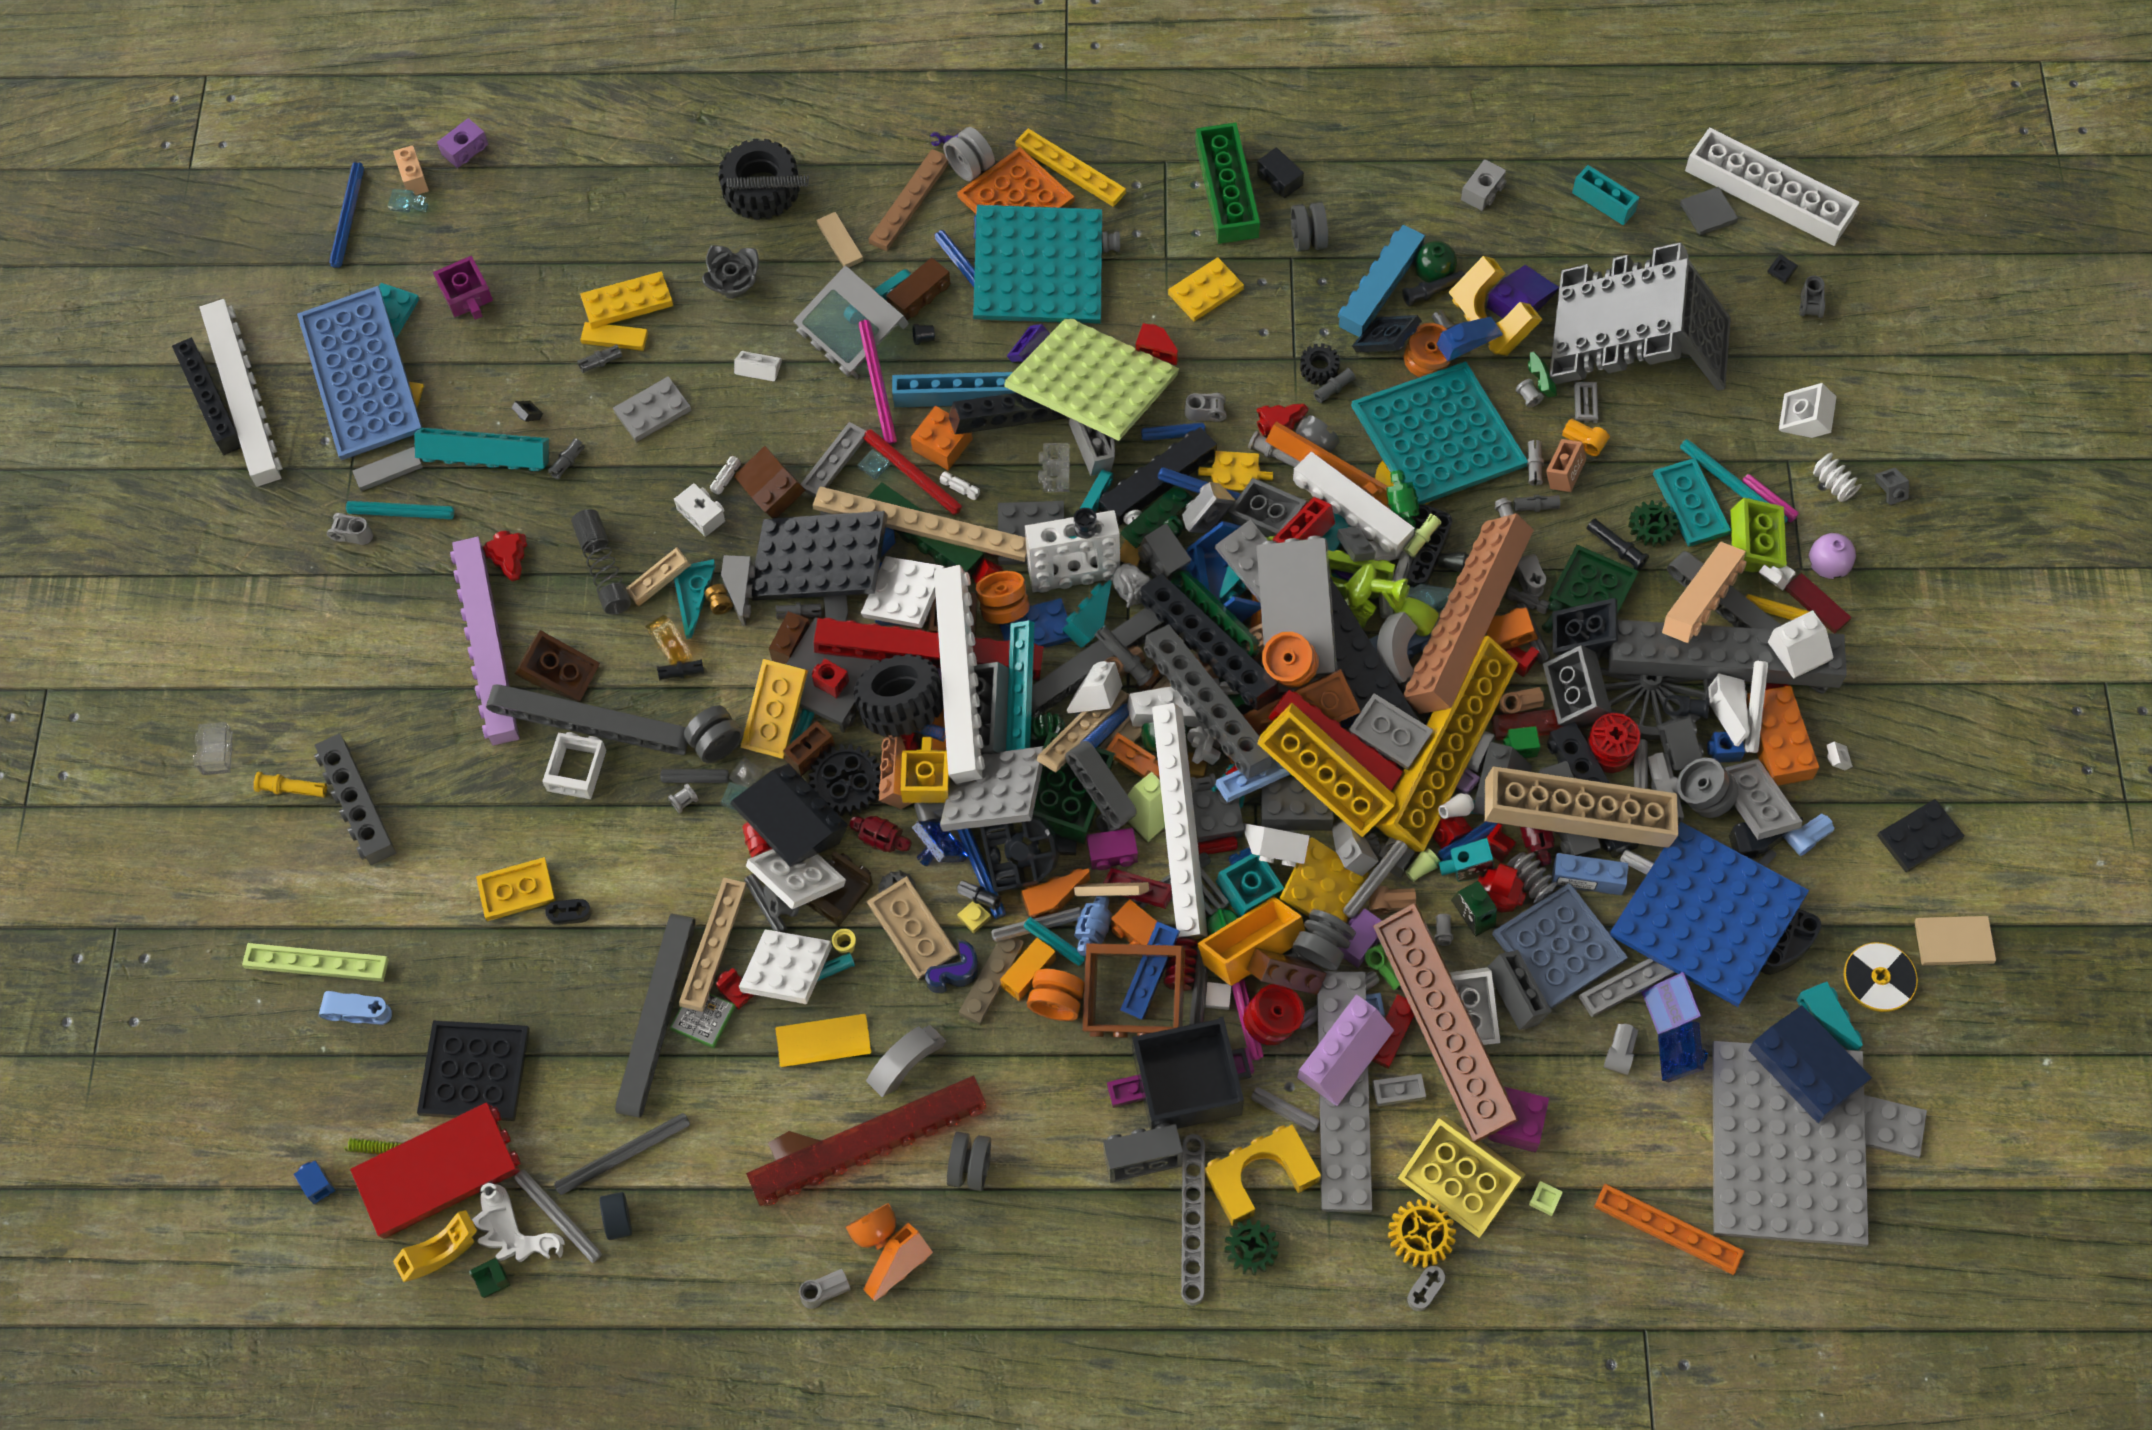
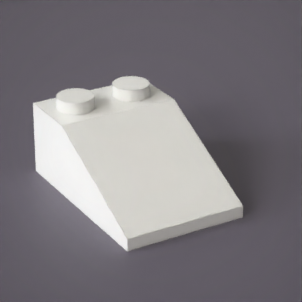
M1243 824L1244 833L1252 854L1259 855L1260 861L1273 863L1275 858L1282 860V865L1296 867V862L1304 864L1309 841L1308 835Z
M1489 968L1449 972L1483 1045L1500 1043L1492 971Z

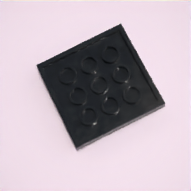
M433 1020L417 1114L419 1116L455 1118L487 1102L492 1108L497 1107L502 1118L501 1121H515L530 1028L525 1025Z

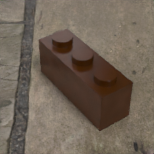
M931 257L886 295L887 302L900 312L906 320L915 317L921 308L926 304H930L940 292L947 290L951 284L950 273Z
M1255 948L1247 967L1250 973L1263 982L1318 995L1327 974L1310 961Z

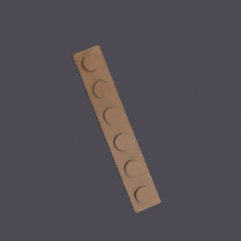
M933 149L929 152L869 237V244L885 251L889 250L948 166L949 162L945 154Z

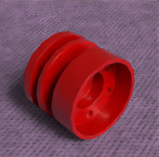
M1605 714L1596 720L1591 729L1587 743L1603 772L1617 773L1626 769L1631 764L1640 743V731L1637 724L1623 714Z

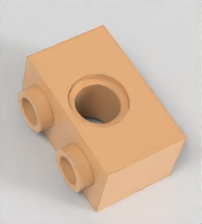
M413 145L393 151L408 196L412 197L428 192L429 189Z

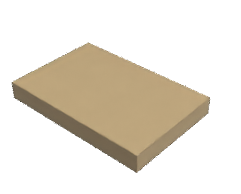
M1988 916L1915 919L1922 966L1994 964L1996 962Z

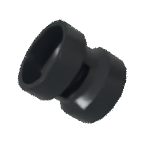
M1080 508L1074 514V531L1080 538H1091L1097 531V516L1092 509Z

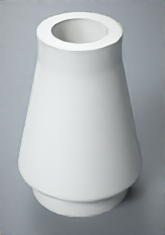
M1459 793L1445 804L1439 806V814L1444 819L1467 816L1474 809L1473 799L1468 794Z

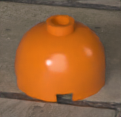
M889 1203L845 1228L857 1245L864 1248L875 1246L878 1250L887 1244L888 1238L895 1232L896 1217Z

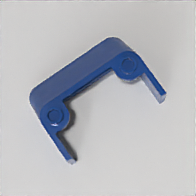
M1224 521L1186 549L1187 554L1191 558V562L1186 570L1194 578H1197L1219 601L1228 564L1215 549V546L1241 527ZM1235 596L1223 604L1241 622L1261 609L1260 602Z

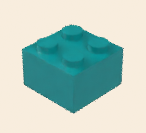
M1251 854L1219 872L1216 879L1217 885L1238 917H1241L1273 896L1280 899L1284 890L1283 885L1268 863L1259 860V855Z

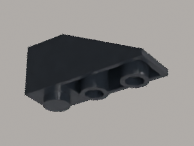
M1743 822L1733 826L1729 839L1733 850L1750 859H1756L1783 841L1788 832L1757 840L1747 823Z

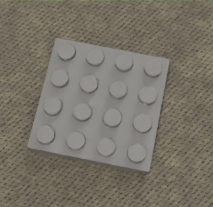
M1043 746L1000 752V754L981 755L985 763V769L982 770L983 779L958 784L951 779L949 799L945 801L940 822L942 831L1031 821L1043 764L1037 761V757L1044 750Z

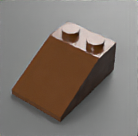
M766 446L734 475L751 498L772 519L778 518L806 491Z
M540 630L533 638L514 674L533 685L580 702L600 663Z

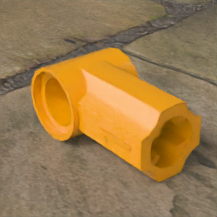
M1572 418L1568 421L1562 433V436L1569 440L1582 442L1585 452L1591 456H1598L1610 438L1604 429L1600 427L1592 429Z

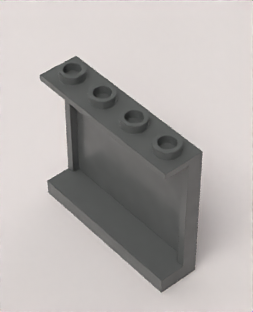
M815 617L786 665L808 670L799 706L840 725V730L844 733L848 726H852L856 718L858 708L853 693L858 678H861L862 673L865 670H869L871 665L882 661L814 653V636L818 619ZM824 658L848 672L849 683L837 699L815 687L813 683L812 671L817 664H821ZM828 675L824 679H831L834 676Z

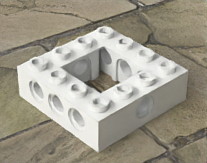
M1115 510L1096 513L1097 531L1094 536L1088 539L1080 538L1075 534L1074 517L1025 525L1028 572L1032 591L1044 593L1050 589H1067L1073 585H1089L1102 580L1112 581L1115 570L1120 566V533ZM1076 536L1077 538L1071 539L1069 537ZM1071 569H1078V571H1075V572L1070 571V570H1071Z

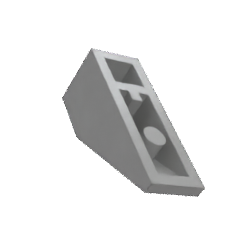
M1341 818L1332 824L1335 849L1344 867L1363 876L1379 862L1365 836L1361 837Z

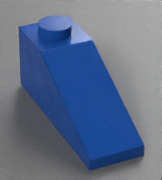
M1492 317L1459 323L1443 331L1436 345L1446 360L1450 361L1502 336L1503 333Z

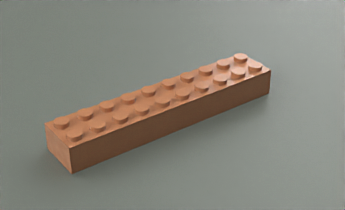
M1517 513L1488 520L1481 527V532L1473 544V549L1465 561V566L1457 577V583L1448 596V602L1440 613L1438 623L1432 630L1428 644L1424 647L1423 654L1414 668V673L1405 687L1406 690L1403 694L1405 699L1419 714L1451 708L1534 531Z

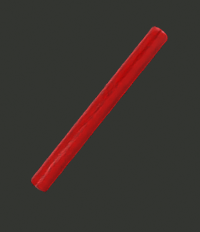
M872 429L865 432L863 439L952 515L960 513L962 505Z

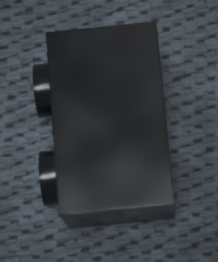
M1277 147L1258 160V176L1261 180H1265L1272 190L1277 194L1279 193L1283 198H1286L1303 186L1304 172Z

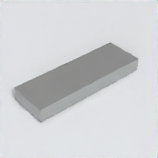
M415 447L355 469L353 474L359 489L364 491L423 467L420 459L415 458Z

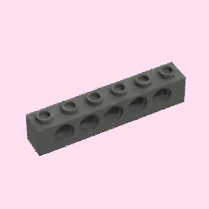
M339 733L315 744L314 746L318 753L314 754L320 767L324 765L326 771L322 774L327 784L333 785L334 790L331 791L335 802L337 804L341 803L343 807L339 810L343 820L345 822L349 821L351 825L348 831L353 841L357 840L360 845L356 849L361 859H367L369 864L373 865L396 854L394 846L341 734ZM340 761L337 765H333L334 762ZM349 779L346 783L341 784L343 780ZM357 797L354 802H349L352 798ZM366 816L363 820L358 821L360 817ZM374 834L373 838L366 840L369 835Z

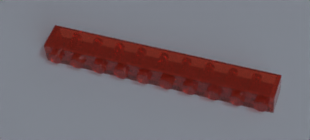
M973 1075L746 1174L759 1206H770L775 1204L780 1197L785 1195L793 1196L801 1192V1188L808 1185L816 1186L824 1182V1178L831 1175H842L847 1172V1168L854 1165L863 1166L871 1158L878 1155L880 1157L886 1156L898 1146H909L916 1141L915 1139L921 1136H932L938 1132V1129L945 1126L953 1127L959 1124L961 1119L965 1117H976L986 1109V1102Z

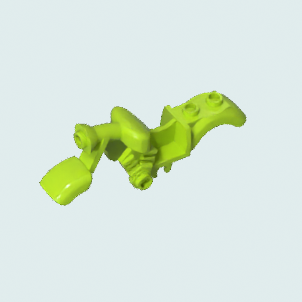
M1366 564L1349 581L1333 577L1330 569V577L1362 628L1365 627L1369 617H1371L1376 609V606L1367 599L1374 600L1382 593L1395 613L1405 612L1417 626L1415 631L1417 635L1425 637L1433 630L1439 613L1423 601L1412 597L1407 598L1410 585H1407V578L1396 582L1376 577V569L1373 564Z

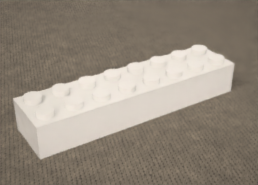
M1710 127L1690 154L1685 169L1686 172L1835 246L1853 219L1859 205V201Z

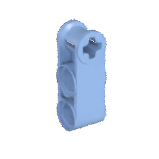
M326 991L324 992L319 1017L330 1021L384 1025L391 1020L392 1010L380 997Z

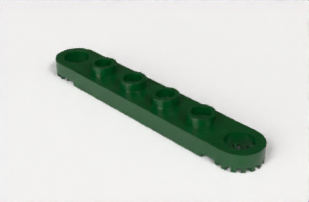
M1178 570L1172 575L1171 582L1251 658L1258 655V649H1260L1258 638L1256 639V636H1253L1249 629L1197 578H1194L1187 570ZM1182 577H1183V580H1184L1183 586L1180 585V584H1182V583L1180 582V581H1181L1180 579H1181ZM1248 642L1250 643V651L1246 650L1248 649L1246 647Z

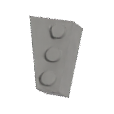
M1070 418V428L1090 476L1098 475L1102 469L1111 472L1115 458L1114 438Z

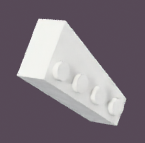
M1214 678L1213 680H1214V681L1218 684V686H1219V679H1218V678ZM1172 686L1131 693L1129 695L1127 708L1132 726L1142 727L1144 723H1153L1152 707L1175 703L1183 709L1184 725H1187V727L1201 726L1203 729H1207L1204 723L1198 721L1195 712L1184 703L1180 693L1174 690Z

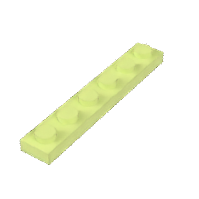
M248 943L242 966L245 969L384 982L389 959L387 956Z

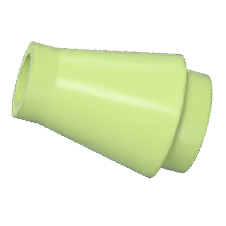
M1427 848L1419 853L1409 868L1405 870V873L1415 882L1418 878L1437 869L1440 860L1432 850Z

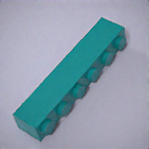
M422 427L414 433L415 458H420L424 462L444 460L446 464L465 462V465L475 466L480 463L492 468L499 467V465L507 466L509 469L528 467L531 471H541L549 464V438Z

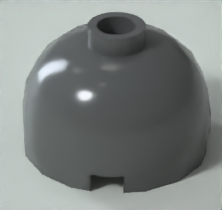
M1305 416L1296 428L1297 434L1330 453L1340 443L1337 434L1334 431L1330 434L1326 430L1328 425L1314 416Z

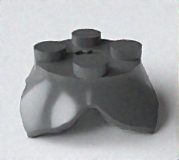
M711 245L706 256L708 273H704L702 277L703 284L729 299L745 293L756 282L755 275L759 266L756 248H743L738 253H733L727 247Z

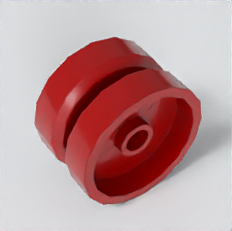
M1269 984L1262 988L1244 1008L1243 1021L1249 1035L1257 1042L1268 1046L1279 1045L1286 1041L1302 1024L1305 1010L1302 1000L1291 988Z

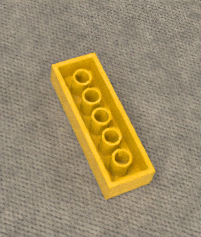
M1293 703L1260 735L1257 744L1361 837L1394 807L1396 796Z

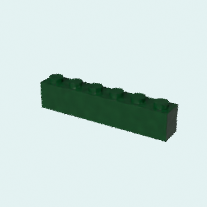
M883 482L867 497L924 512ZM893 529L900 534L904 541L916 545L921 553L933 557L938 565L946 567L960 565L965 572H968L970 579L984 558V553L979 550Z

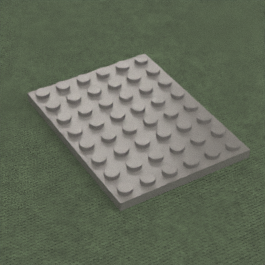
M1714 1041L1712 1044L1713 1235L1867 1247L1868 1214L1864 1086L1818 1124L1748 1051L1752 1043ZM1846 1050L1863 1068V1051Z

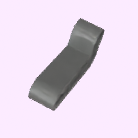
M1082 741L1065 754L1068 765L1102 812L1095 818L1096 826L1101 832L1115 831L1136 816L1137 811L1134 804L1090 742Z

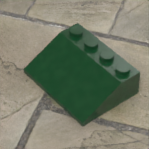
M1049 732L1043 749H1045L1058 736V734ZM1095 747L1111 771L1115 753ZM1067 762L1057 772L1043 765L1033 814L1045 818L1054 828L1055 833L1061 837L1085 844L1098 808Z

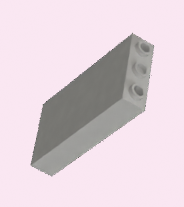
M1310 536L1308 540L1299 541L1297 538H1290L1282 543L1265 541L1262 545H1257L1264 647L1274 635L1292 631L1301 634L1316 649L1319 656V667L1313 678H1322L1337 671L1329 555L1326 539L1321 538V536Z

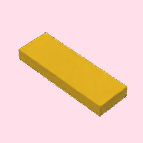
M585 322L580 341L581 344L612 347L617 344L619 348L644 351L648 331L642 328L603 325L591 329L590 323Z

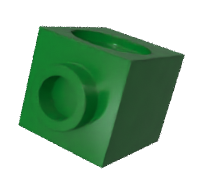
M1536 726L1509 729L1507 737L1503 739V745L1513 747L1523 758L1537 757L1540 743Z

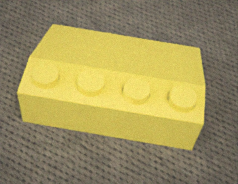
M1444 1115L1438 1118L1398 1179L1426 1200H1430L1433 1205L1440 1204L1441 1211H1447L1448 1216L1480 1238L1526 1174L1481 1141L1473 1142L1466 1130Z

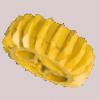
M1420 1199L1417 1200L1416 1207H1414L1411 1201L1407 1202V1209L1400 1206L1398 1209L1399 1214L1394 1213L1392 1216L1395 1222H1390L1388 1226L1393 1230L1388 1233V1238L1395 1239L1390 1244L1391 1248L1399 1247L1395 1254L1396 1256L1405 1254L1404 1263H1407L1409 1258L1413 1259V1267H1417L1418 1261H1422L1423 1268H1427L1428 1260L1433 1266H1436L1438 1263L1437 1258L1444 1261L1446 1259L1445 1253L1450 1254L1452 1252V1248L1449 1245H1454L1456 1239L1451 1237L1456 1234V1229L1449 1228L1454 1223L1453 1219L1445 1220L1448 1212L1443 1211L1439 1213L1440 1204H1437L1435 1209L1431 1208L1430 1200L1427 1201L1426 1206H1422ZM1421 1216L1428 1217L1432 1219L1434 1222L1427 1223L1422 1219ZM1411 1218L1413 1230L1403 1236L1402 1225ZM1418 1230L1426 1231V1237L1418 1236ZM1441 1231L1442 1242L1433 1249L1431 1237ZM1417 1244L1423 1251L1415 1250L1409 1245Z

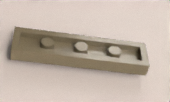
M1014 937L997 942L960 1008L959 1016L981 1025L1001 989L1000 979L1016 962L1025 945L1024 941Z

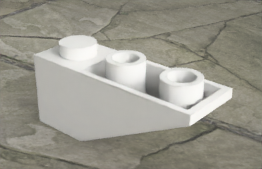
M1719 673L1708 687L1710 706L1734 745L1739 747L1742 741L1748 738L1751 729L1750 725H1748L1749 709L1746 704L1747 691L1745 690V683L1742 679Z

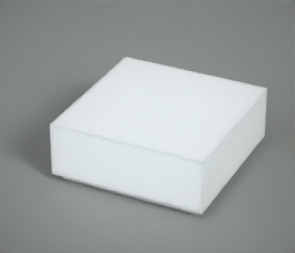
M1207 982L1205 1008L1229 1010L1231 986L1229 984Z

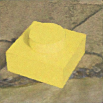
M973 901L957 914L960 921L973 934L991 919V915L980 904H976Z

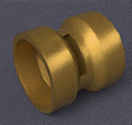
M723 584L712 585L704 593L707 601L711 602L710 608L715 615L724 614L733 607L730 597L727 596V589Z

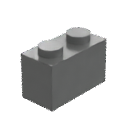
M1682 717L1657 725L1665 754H1668L1672 770L1684 769L1692 761L1702 758L1704 754L1703 748L1697 742L1695 735L1697 728L1695 723L1691 721V718Z

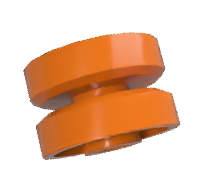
M1424 323L1417 327V331L1409 337L1403 355L1404 363L1411 373L1417 377H1422L1449 367L1450 361L1446 360L1436 345L1441 333L1447 330V328L1436 323Z
M995 572L982 578L976 585L981 615L989 623H1010L1022 618L1029 611L1030 603L1026 594L1025 580L1017 572Z
M1292 631L1281 632L1274 635L1266 643L1262 652V663L1266 672L1279 684L1287 687H1300L1307 684L1315 676L1319 667V656L1315 647L1301 634Z
M1055 969L1037 970L1032 982L1034 990L1029 993L1027 1007L1034 1013L1049 1019L1073 1021L1079 1015L1081 1006L1078 1001L1083 998L1085 982L1077 976Z

